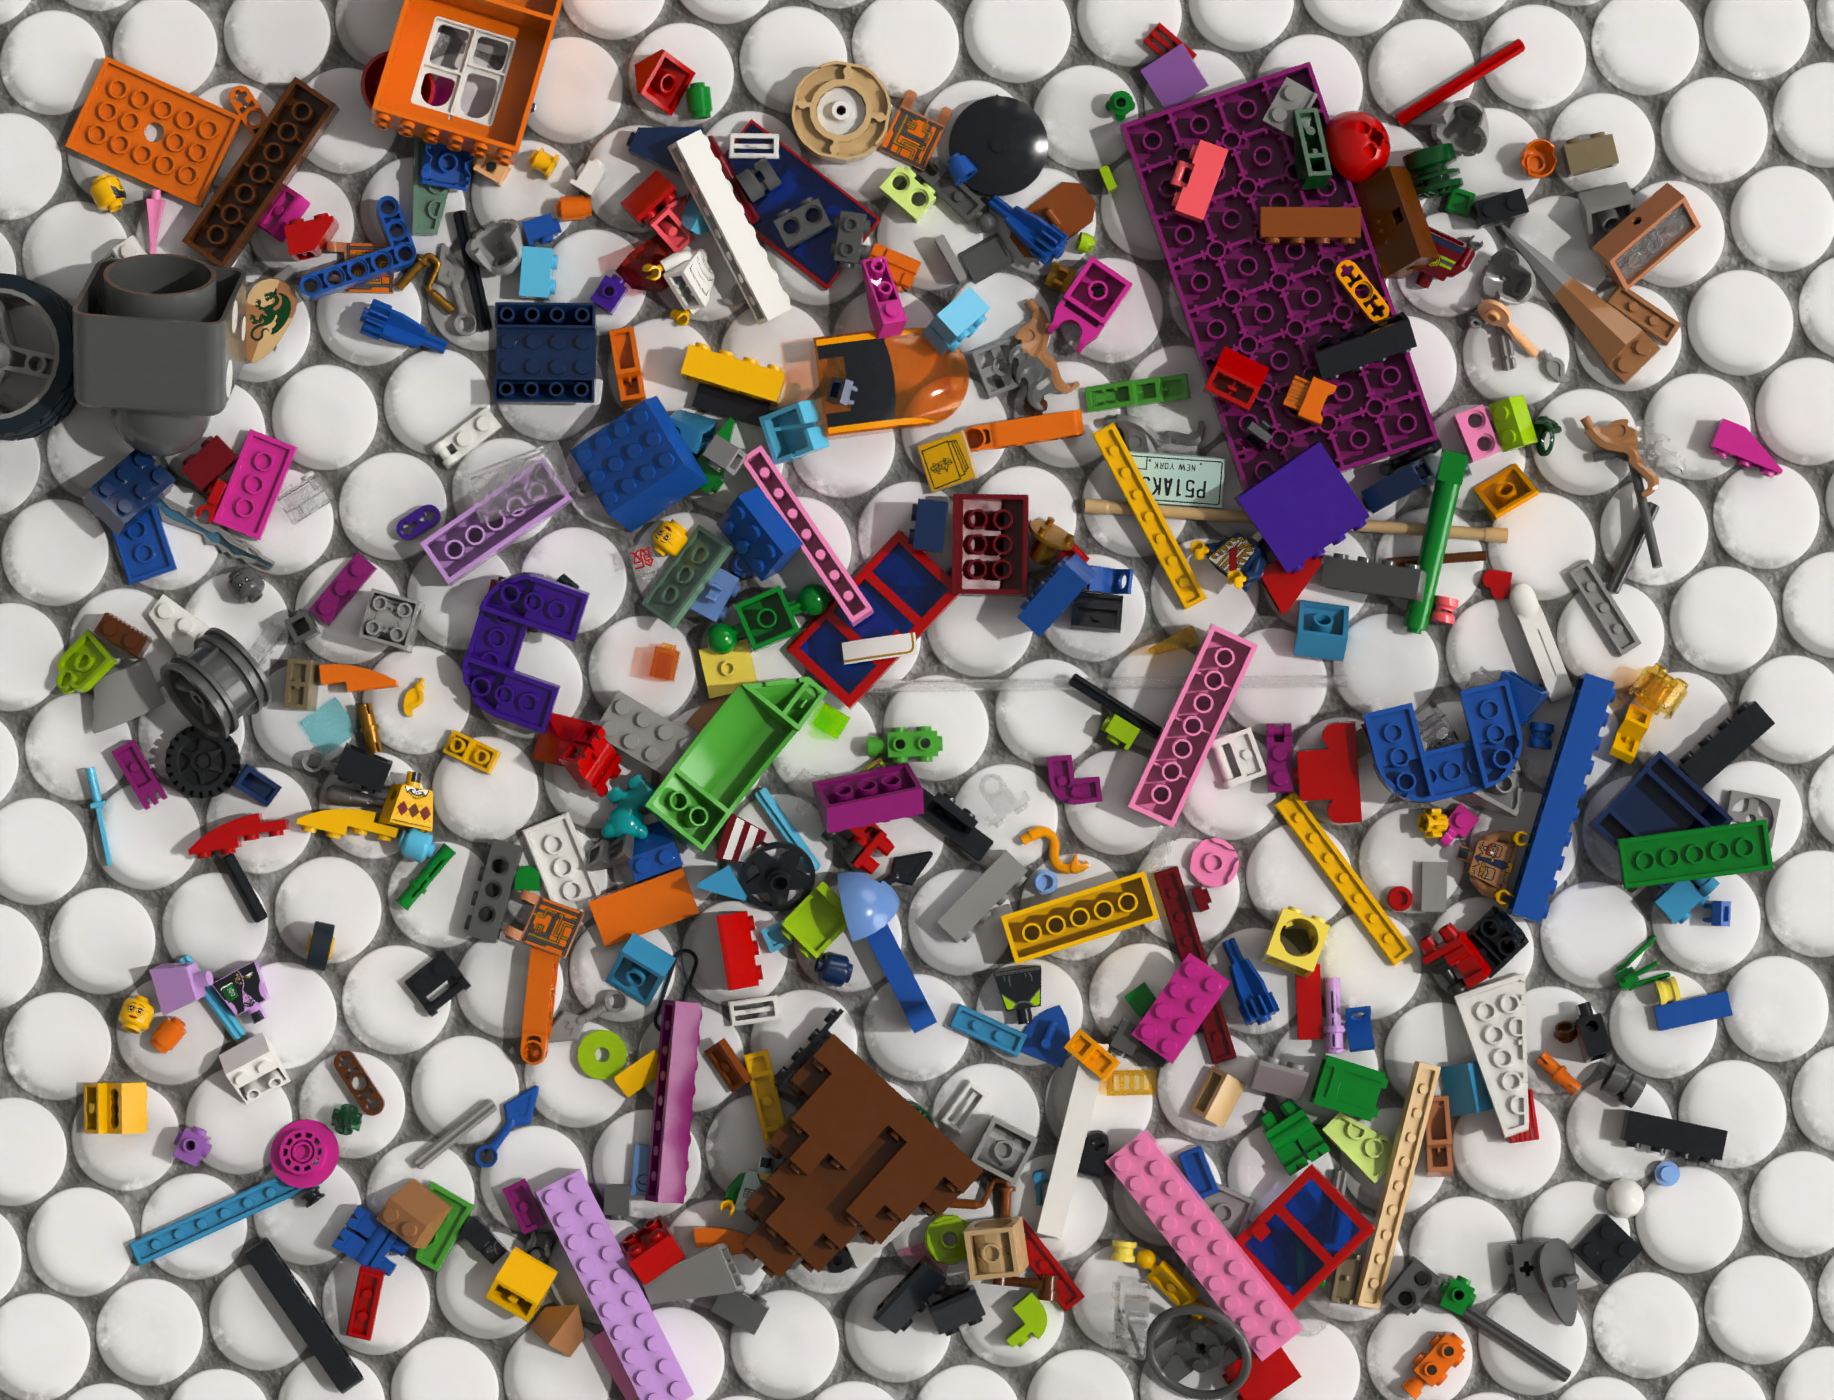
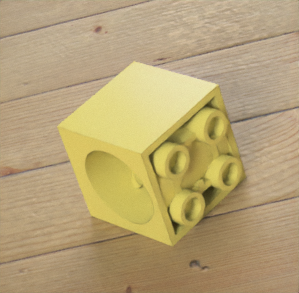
M1288 906L1287 909L1283 907L1277 914L1260 961L1308 978L1315 969L1330 925L1325 924L1326 920L1321 917L1312 915L1310 918L1302 915L1303 911L1298 908ZM1296 925L1305 929L1312 941L1310 954L1305 952L1299 956H1293L1286 952L1280 941L1282 928L1288 929Z

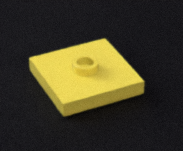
M748 639L737 641L736 647L730 653L724 655L715 654L709 648L699 650L710 699L732 694L741 684L757 683Z

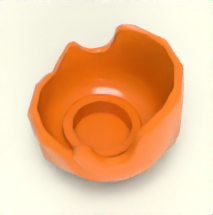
M1535 139L1526 144L1519 157V163L1524 174L1533 179H1543L1551 174L1558 161L1554 152L1555 146L1546 139Z

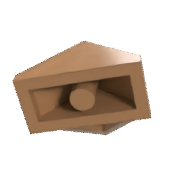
M578 1304L545 1307L530 1327L549 1346L568 1357H571L585 1338Z

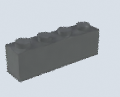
M1334 553L1333 557L1325 556L1320 583L1322 587L1415 602L1423 601L1427 572L1420 570V565L1406 563L1405 567H1398L1396 562L1382 560L1381 564L1372 563L1371 558L1358 556L1357 561L1349 560V555Z

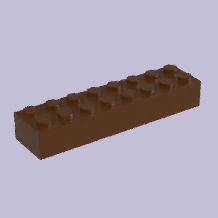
M294 77L182 242L215 265L232 267L339 112V107Z

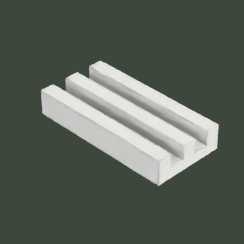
M729 133V159H762L764 157L766 159H779L780 134ZM734 139H774V144L734 143ZM734 149H774V153H734Z
M778 995L728 1002L731 1027L781 1020ZM767 1001H773L774 1006L734 1011V1006ZM775 1011L774 1016L738 1021L735 1019V1016Z
M969 1080L940 1121L962 1135L990 1094ZM970 1087L973 1088V1093L970 1095V1097L965 1102V1104L958 1112L956 1117L953 1119V1121L950 1122L948 1120L950 1115L953 1113V1111L958 1106L960 1101L963 1099L965 1094L968 1092ZM978 1093L983 1095L961 1127H957L956 1124Z

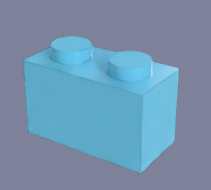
M523 246L519 297L521 299L550 301L551 294L555 295L556 280H552L553 270L558 268V255H554L553 248Z

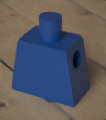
M1511 670L1502 671L1499 681L1508 679L1520 726L1526 725L1549 696L1550 692Z

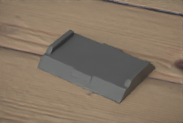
M997 232L958 254L975 284L1014 263Z

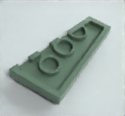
M414 136L412 235L437 236L450 188L419 183L425 142L422 140L423 138Z

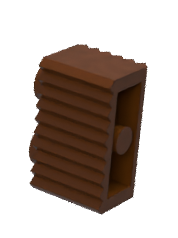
M109 612L104 614L94 631L95 634L137 659L143 657L152 642V637Z

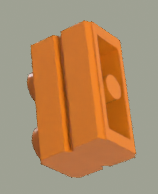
M875 243L868 259L885 256L897 292L903 293L904 290L910 292L921 262Z

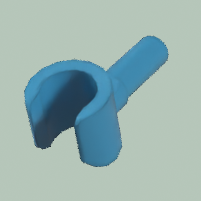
M1040 1169L1032 1174L1036 1189V1205H1043L1041 1184L1048 1182L1045 1170Z

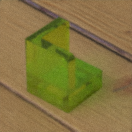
M824 703L813 725L838 740L850 721V717Z

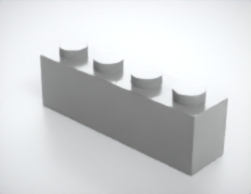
M1005 850L936 922L956 942H959L961 939L966 942L975 933L972 928L978 922L984 924L992 915L989 910L995 904L1001 906L1010 897L1007 892L1013 885L1018 888L1027 879L1024 875L1027 870Z

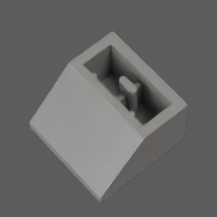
M1265 1055L1263 1060L1256 1059L1249 1088L1300 1101L1309 1072L1304 1071L1303 1065L1289 1061L1287 1066L1279 1064L1280 1059Z

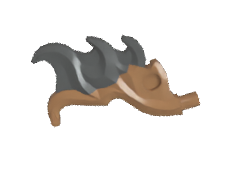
M1031 298L1024 304L1031 312V319L1015 334L1014 340L1019 341L1020 344L1010 349L1007 354V363L1011 364L1013 359L1017 360L1015 382L1017 385L1020 384L1021 379L1027 382L1026 398L1028 404L1034 410L1043 412L1044 408L1040 405V402L1044 395L1053 392L1068 394L1078 388L1080 384L1078 381L1066 384L1062 380L1054 357L1048 355L1046 350L1050 336L1047 333V329L1050 326L1047 315L1042 306L1039 308Z

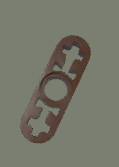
M351 1051L338 1053L334 1058V1066L362 1110L371 1116L381 1113L385 1107V1100L356 1055ZM343 1055L345 1058H352L350 1066L353 1070L356 1067L360 1070L353 1073L349 1078L345 1075L350 1073L348 1068L340 1066ZM356 1076H363L366 1079L367 1084L363 1090H356L353 1087L352 1082ZM372 1088L374 1092L369 1095L373 1100H379L380 1103L377 1104L378 1110L368 1109L369 1100L366 1096L361 1099L359 1095L366 1093Z

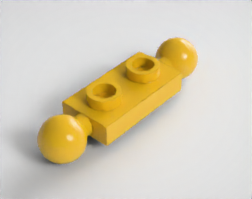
M1143 1249L1138 1252L1136 1256L1137 1265L1142 1269L1150 1270L1146 1277L1176 1306L1191 1304L1209 1307L1205 1302L1196 1301L1200 1294L1165 1260L1158 1264L1155 1254L1149 1249ZM1191 1315L1192 1318L1198 1317V1319H1208L1207 1317L1200 1315Z

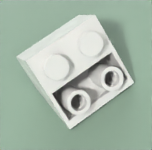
M263 1032L218 1055L226 1077L246 1105L291 1081L274 1047Z

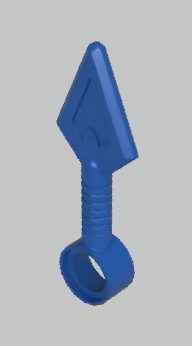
M537 1085L503 1105L506 1122L489 1145H484L477 1149L475 1160L479 1166L484 1168L493 1166L498 1160L497 1150L507 1135H509V1132L514 1127L531 1124L539 1091ZM489 1149L493 1152L494 1158L491 1163L485 1164L481 1162L479 1154L482 1150Z

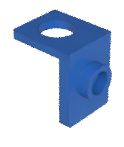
M1090 565L1098 574L1087 585V590L1110 594H1131L1133 569H1113ZM1125 575L1126 585L1122 588V578Z
M1371 1006L1346 1008L1345 1026L1350 1052L1374 1050ZM1355 1013H1364L1362 1016H1352Z

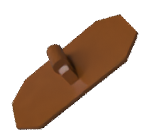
M1062 182L1026 210L1042 218L1049 226L1054 224L1068 235L1069 240L1093 222L1096 202L1081 183ZM1010 232L1009 238L1022 255L1027 258H1035L1031 255L1030 250Z

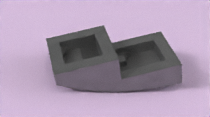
M626 833L612 843L603 839L588 848L586 870H603L632 859L635 837Z

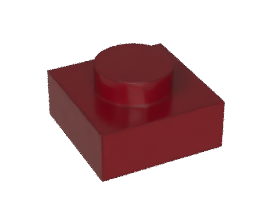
M1201 885L1191 888L1190 891L1198 911L1203 912L1210 909L1208 904L1212 901L1207 888L1202 890Z

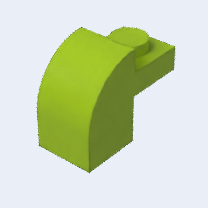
M1030 1291L1012 1306V1309L1024 1322L1006 1337V1341L1012 1348L1016 1344L1018 1347L1024 1345L1030 1339L1029 1334L1031 1332L1039 1339L1047 1326L1045 1308L1035 1294Z

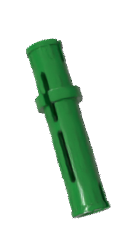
M443 843L442 847L415 879L411 878L409 881L410 885L396 901L408 911L417 898L427 892L426 888L456 852Z

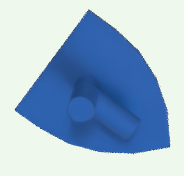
M1058 1005L1045 1010L1033 1019V1023L1028 1024L1023 1032L1027 1034V1037L1020 1052L1062 1068L1068 1053L1064 1046L1070 1040V1031L1067 1018L1061 1006Z

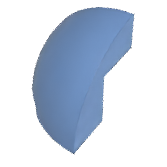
M843 872L837 874L841 905L852 942L877 932L895 916L900 905V899L894 889L882 880L880 883L870 879L867 873Z

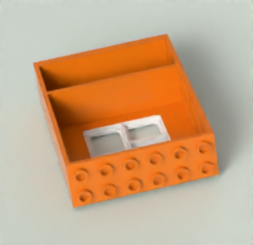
M404 0L372 106L370 123H373L376 128L388 130L389 128L397 130L400 135L405 137H413L414 135L423 138L422 140L429 144L436 145L440 143L447 145V148L452 151L461 152V150L471 152L473 157L479 159L491 158L502 166H509L510 164L515 166L563 0ZM441 25L465 31L469 35L461 65L457 70L433 64L430 61L436 35ZM485 37L508 45V52L501 70L491 69L473 62L479 38ZM431 73L454 81L452 95L444 105L431 106L422 98L421 86L426 74ZM469 74H476L495 80L498 84L491 109L488 114L481 118H471L466 115L460 105Z

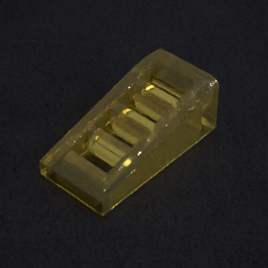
M1189 626L1148 649L1149 655H1157L1195 646L1202 642L1194 627Z
M1156 1069L1114 1070L1106 1080V1095H1157ZM1124 1075H1129V1090H1124ZM1134 1075H1139V1090H1134ZM1144 1075H1149V1090H1144ZM1114 1076H1119V1090H1114Z

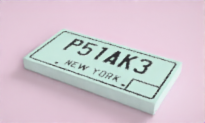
M1129 451L1157 504L1222 508L1225 457ZM1122 493V501H1127Z

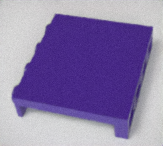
M1318 441L1234 497L1237 504L1243 508L1282 566L1284 573L1291 571L1294 574L1305 566L1303 562L1310 557L1313 560L1320 557L1326 552L1324 550L1326 546L1331 543L1333 546L1337 545L1346 538L1345 533L1351 529L1354 532L1367 524L1365 520L1370 517L1321 442Z

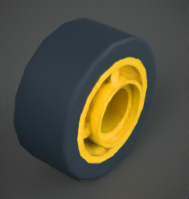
M315 921L313 933L309 935L305 954L308 955L306 968L320 971L326 970L328 959L330 960L333 950L335 925Z

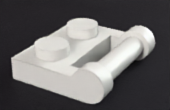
M1251 727L1213 741L1210 750L1213 749L1225 781L1223 782L1225 789L1268 774ZM1227 743L1231 747L1241 776L1236 778L1232 774L1222 745Z

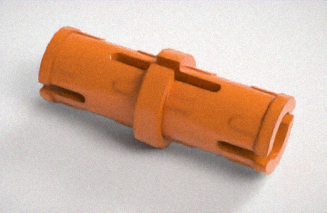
M1544 1051L1541 1057L1539 1056L1535 1061L1536 1064L1551 1076L1550 1080L1552 1082L1556 1081L1571 1097L1581 1088L1582 1084L1577 1082L1566 1071L1567 1068L1564 1065L1560 1066L1547 1051Z

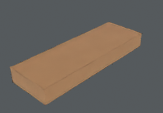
M1617 285L1606 301L1638 327L1666 346L1682 325L1632 290L1628 289L1625 291L1619 285Z

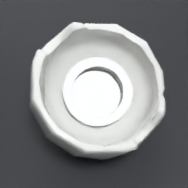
M1622 1178L1614 1181L1606 1193L1607 1208L1617 1218L1628 1219L1635 1216L1644 1203L1642 1187L1632 1179Z

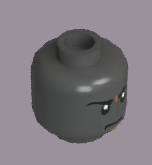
M240 566L230 573L227 585L239 602L255 603L261 599L265 583L254 568Z

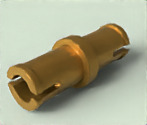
M372 702L356 706L362 726L359 729L360 733L364 734L367 750L371 753L384 751L378 732L380 726L376 724Z

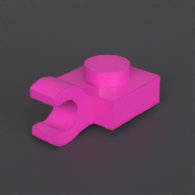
M1459 803L1448 816L1449 828L1440 837L1438 842L1444 847H1448L1456 835L1463 839L1479 821V818Z

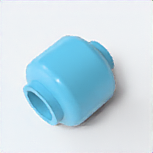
M410 827L409 830L404 829L398 848L401 849L402 856L421 863L426 857H432L437 844L432 842L433 834L431 832Z

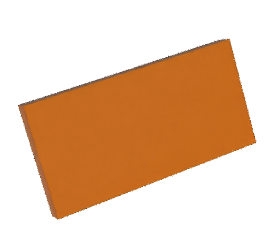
M682 866L588 900L605 948L628 940L633 933L639 936L699 914Z

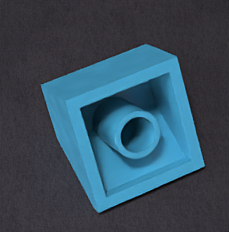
M1300 600L1294 638V655L1343 661L1348 640L1349 606Z
M633 933L620 952L605 981L644 1005L649 1006L676 958Z

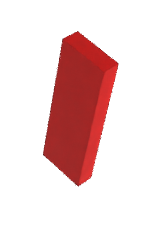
M1316 964L1313 973L1308 978L1295 974L1297 1040L1323 1039L1320 964Z
M360 1266L346 1332L347 1336L371 1341L385 1276L384 1270Z

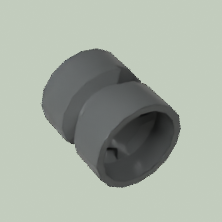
M766 157L753 164L752 170L747 168L736 175L753 203L765 195V190L772 191L782 184ZM763 174L765 179L760 183L756 177Z
M1615 1063L1604 1078L1600 1091L1611 1097L1618 1096L1619 1102L1632 1108L1641 1096L1647 1080L1635 1073L1629 1075L1627 1068Z

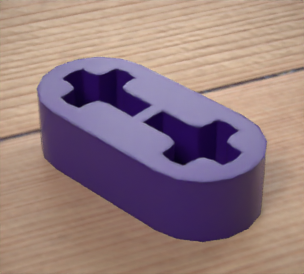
M424 505L401 519L397 524L396 531L402 539L407 541L414 540L439 524L441 513L433 505ZM426 510H429L430 512H436V514L433 516V522L425 520L421 523L419 521L420 519L426 516ZM416 522L418 523V525L412 529V535H409L407 533L402 534V531L405 529L403 526L405 523H408L409 525H412Z

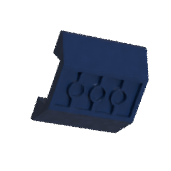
M495 302V328L497 332L494 402L594 403L597 352L595 303Z

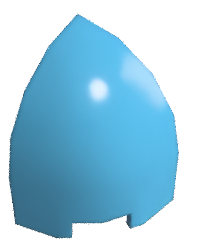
M691 196L681 215V222L688 231L703 235L709 232L710 229L693 196Z

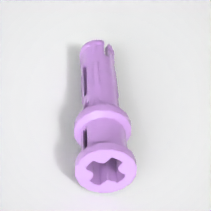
M1324 978L1326 1026L1323 1029V1033L1326 1035L1324 1054L1346 1053V1049L1343 1048L1345 1028L1344 1025H1341L1340 978Z

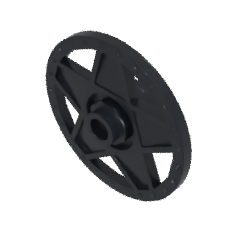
M771 842L758 847L746 858L741 869L740 881L747 899L752 904L767 911H784L799 905L810 894L815 882V869L810 856L799 846L788 842ZM776 848L787 849L777 859L765 852ZM800 856L806 861L810 875L796 869ZM752 861H754L759 873L746 882L747 871ZM805 889L797 898L787 903L790 890ZM768 892L772 904L759 901L753 894Z

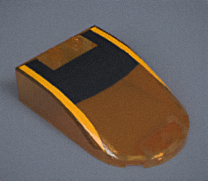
M920 327L904 328L901 335L877 339L875 330L813 338L827 440L929 427L948 419L959 408L968 389L969 371L966 359L960 348L958 347L952 353L948 350L941 356L922 335L926 328ZM831 377L854 381L853 386H856L858 391H851L849 399L855 401L853 405H837L825 401Z

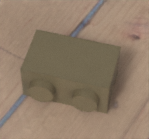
M1603 131L1591 134V139L1581 141V138L1578 137L1567 140V145L1561 148L1567 177L1616 166L1619 163L1613 135H1605Z

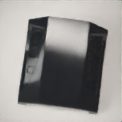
M1495 906L1465 932L1467 938H1469L1492 969L1488 976L1490 979L1529 942L1523 930L1503 910Z

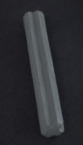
M1648 502L1653 523L1659 511V506ZM1641 516L1606 588L1611 593L1618 594L1646 538Z

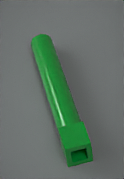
M1445 449L1441 451L1435 477L1436 482L1416 564L1420 565V570L1427 572L1423 601L1415 602L1408 600L1403 625L1407 627L1406 631L1421 634L1422 630L1427 631L1458 494L1467 465V454Z

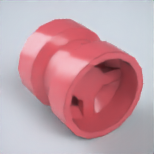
M1435 595L1433 602L1435 607L1434 611L1431 612L1429 620L1454 625L1455 616L1453 614L1454 610L1458 607L1459 600Z

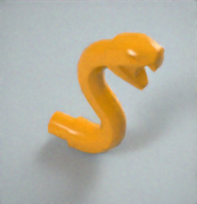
M1032 827L1027 830V833L1019 837L1024 846L1039 838H1047L1050 843L1049 860L1058 872L1077 874L1089 868L1088 861L1085 860V863H1080L1077 860V853H1075L1071 863L1065 864L1061 862L1059 858V839L1055 832L1048 827Z

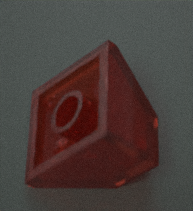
M655 235L632 251L615 271L632 289L662 293L670 287L663 276L665 271H661V276L658 280H649L646 277L651 275L652 270L645 272L642 271V268L646 264L657 266L660 264V260L674 252L658 235Z

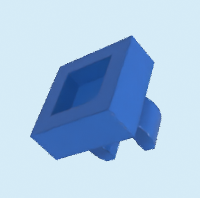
M1712 901V904L1707 903L1703 905V908L1712 910V916L1710 918H1703L1704 922L1711 923V926L1730 927V901Z

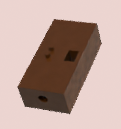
M1388 166L1353 187L1384 278L1403 279L1439 258L1408 167Z

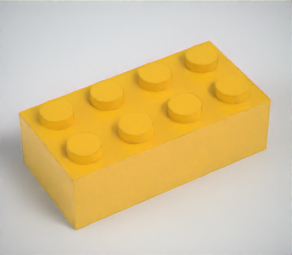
M698 342L695 343V346L689 344L680 372L683 379L766 402L778 407L786 381V375L781 367L768 364L767 368L759 366L758 361L748 357H744L743 360L736 359L734 353L721 349L719 353L711 351L710 346Z

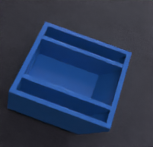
M657 396L643 400L570 450V453L607 514L630 532L635 531L708 482L707 477Z

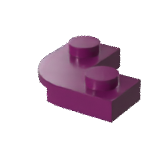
M1072 755L1047 758L1050 787L1059 800L1072 805L1102 802L1100 777L1075 779Z

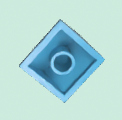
M730 865L697 883L696 888L747 901V895Z
M1476 1060L1441 1067L1445 1096H1449L1450 1117L1494 1109Z

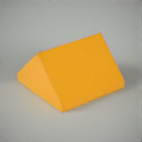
M1516 463L1473 488L1492 522L1539 494L1536 487Z

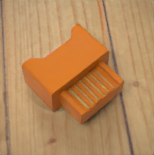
M1295 375L1282 405L1297 411L1296 418L1320 427L1323 421L1321 410L1327 396L1333 394L1337 386L1317 377H1313L1311 381Z

